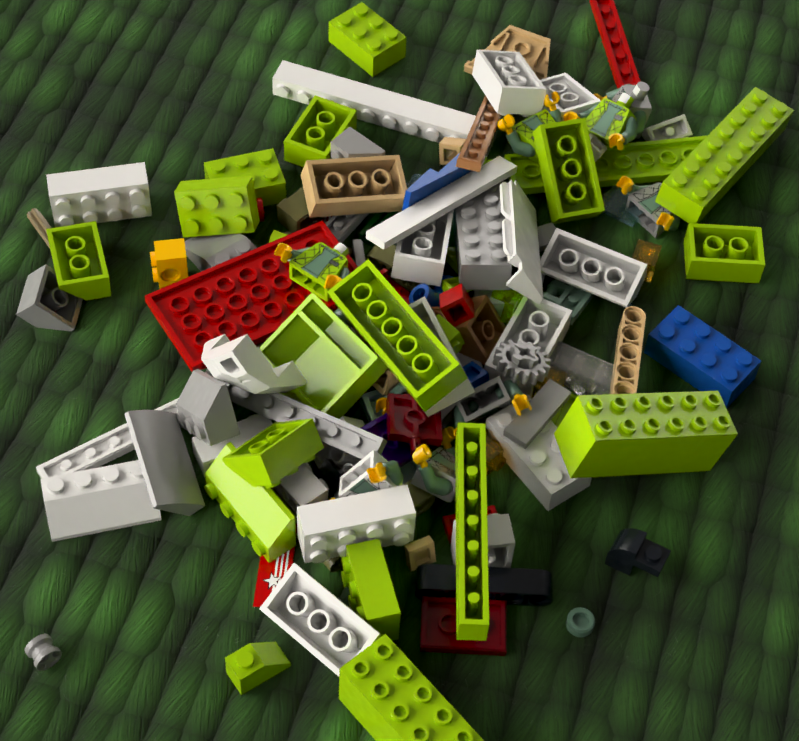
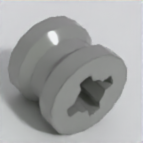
M48 634L38 635L25 647L26 655L34 659V666L38 671L47 670L52 667L62 656L60 649L52 645L53 640Z

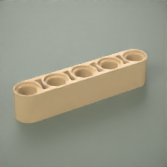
M636 306L624 309L617 335L610 394L637 393L646 314L641 308Z

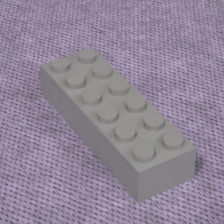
M500 183L454 209L452 221L459 284L462 283L466 290H510L506 286V282L511 278L512 265L508 263L507 255L503 250L502 221L505 219V216L501 213Z

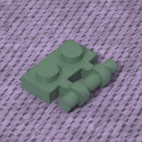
M557 279L552 280L547 285V291L543 293V299L573 310L570 325H573L594 296L572 285L568 286Z

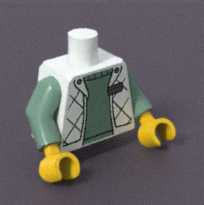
M373 450L340 477L338 498L403 485L404 477L398 462L394 460L387 461L378 452Z

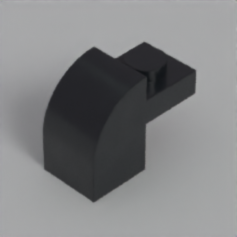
M627 528L621 530L617 535L604 564L629 576L634 566L659 577L670 556L671 550L646 539L647 532Z

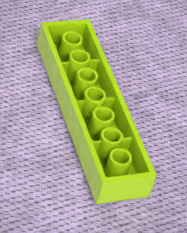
M755 87L662 182L655 202L687 223H699L782 134L794 110L768 95L765 91Z

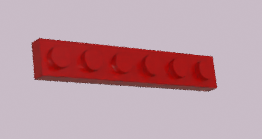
M590 0L592 12L616 87L620 88L625 84L636 85L641 81L614 0Z

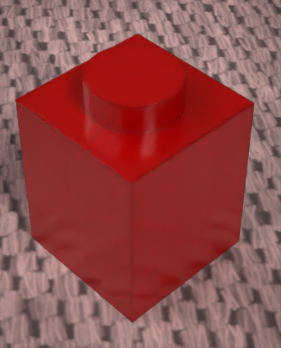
M462 283L439 294L440 309L452 326L456 327L475 317L474 302Z

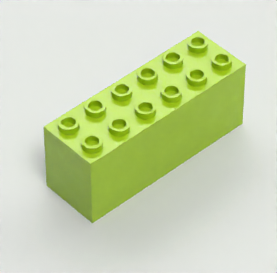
M719 391L578 395L554 433L570 478L710 471L738 435Z
M386 634L339 668V700L376 741H484Z

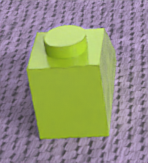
M276 642L249 643L225 657L226 673L241 695L291 666V663Z

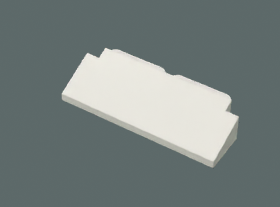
M512 180L508 183L502 182L500 184L501 213L505 216V219L502 221L503 250L507 255L508 263L518 268V271L506 282V286L540 304L543 300L536 209L516 180L514 183Z

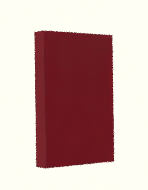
M422 596L420 652L506 656V601L489 600V629L486 641L456 640V598Z

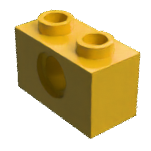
M184 238L154 241L155 251L150 252L151 266L154 267L152 268L154 283L159 282V289L187 278L188 267Z

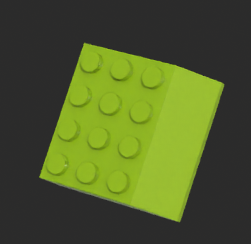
M313 292L260 346V350L273 368L293 361L307 381L303 386L280 394L338 419L388 369L379 356Z

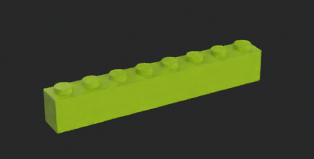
M458 422L455 438L456 640L486 641L489 629L486 423Z

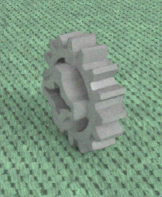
M518 339L517 343L508 340L507 344L501 342L500 346L496 348L493 365L497 366V372H504L503 378L509 377L513 383L519 380L523 385H526L528 381L536 385L537 380L543 382L544 378L548 376L551 359L546 358L547 352H540V346L535 347L531 342L523 344L521 339Z

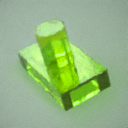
M512 289L492 291V298L505 303L500 321L509 323L523 298L522 294Z

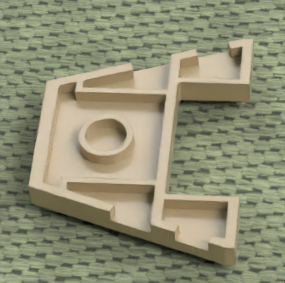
M509 25L485 49L520 52L539 80L547 78L551 41L549 38ZM475 58L471 62L467 61L465 63L464 72L472 74Z

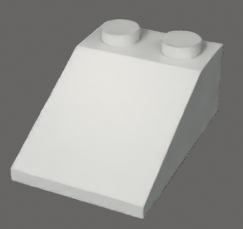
M567 73L540 80L547 89L546 94H548L550 101L553 102L551 94L554 91L559 94L560 99L556 104V108L560 110L563 121L565 113L575 112L577 114L601 102L600 99ZM543 104L542 110L546 109L547 111H550V109L544 106Z

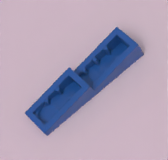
M459 154L439 172L430 168L406 190L402 210L472 172V170L456 167Z

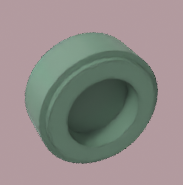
M582 607L572 609L566 620L567 630L576 637H586L592 633L595 625L593 613Z

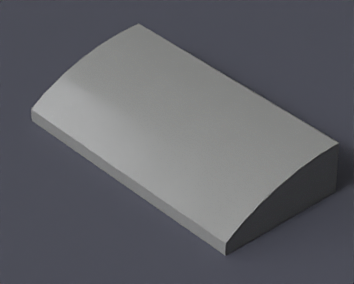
M133 410L126 412L124 415L153 508L191 516L203 508L205 503L176 413L161 410Z

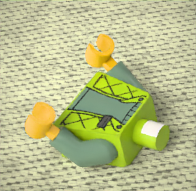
M556 91L551 94L553 102L550 101L548 94L545 95L544 106L548 107L550 111L544 109L515 124V119L510 114L504 116V119L498 121L497 127L500 131H506L507 134L505 136L514 153L528 157L534 162H539L533 131L541 124L563 121L560 110L556 108V104L560 99Z
M622 93L616 103L605 98L586 111L577 114L575 112L564 114V121L586 118L589 134H594L603 144L621 153L626 144L637 136V118L629 109L634 99L626 93Z
M318 242L312 247L293 250L289 245L279 243L274 252L275 256H281L283 263L289 262V278L313 292L326 302L331 299L327 291L350 274L348 259L346 258L349 250L342 243H338L332 249L326 244Z

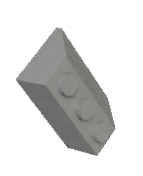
M199 369L193 370L176 403L178 409L176 416L179 426L210 446L240 435L227 385Z

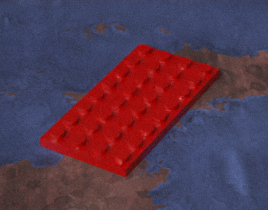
M322 220L145 295V302L191 372L196 369L202 370L207 368L201 360L203 347L207 341L226 334L230 341L248 334L255 346L261 344L312 293L289 278V262L283 263L281 256L274 255L279 243H285L293 250H299L322 242L333 249L339 241ZM348 254L346 258L348 259V269L351 273L358 266ZM321 299L331 310L335 311L338 309L332 299L328 302Z

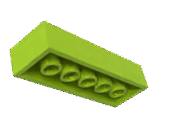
M369 259L327 291L338 309L425 412L468 378L459 362Z

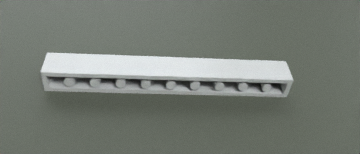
M284 60L272 78L273 95L308 105L316 95L357 110V119L438 143L444 137L466 139L476 118L475 115ZM495 133V136H494L493 141H492V143H491V146H490V148H489V151H488V153H487V156H488V154H489V152H490V150H491V147H492V145H493V143H494V141H495V139H496V133Z

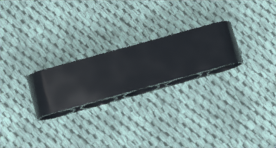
M419 565L416 568V597L421 600L422 596L456 598V565ZM488 567L489 600H505L506 605L547 606L553 602L552 573L549 571Z

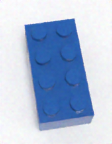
M679 305L648 334L644 349L645 354L699 391H719L726 408L755 379L761 364L760 359Z

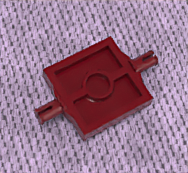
M409 392L402 395L388 393L386 399L388 440L410 443L411 456L416 448L423 444L440 447L443 441L441 410L427 417Z

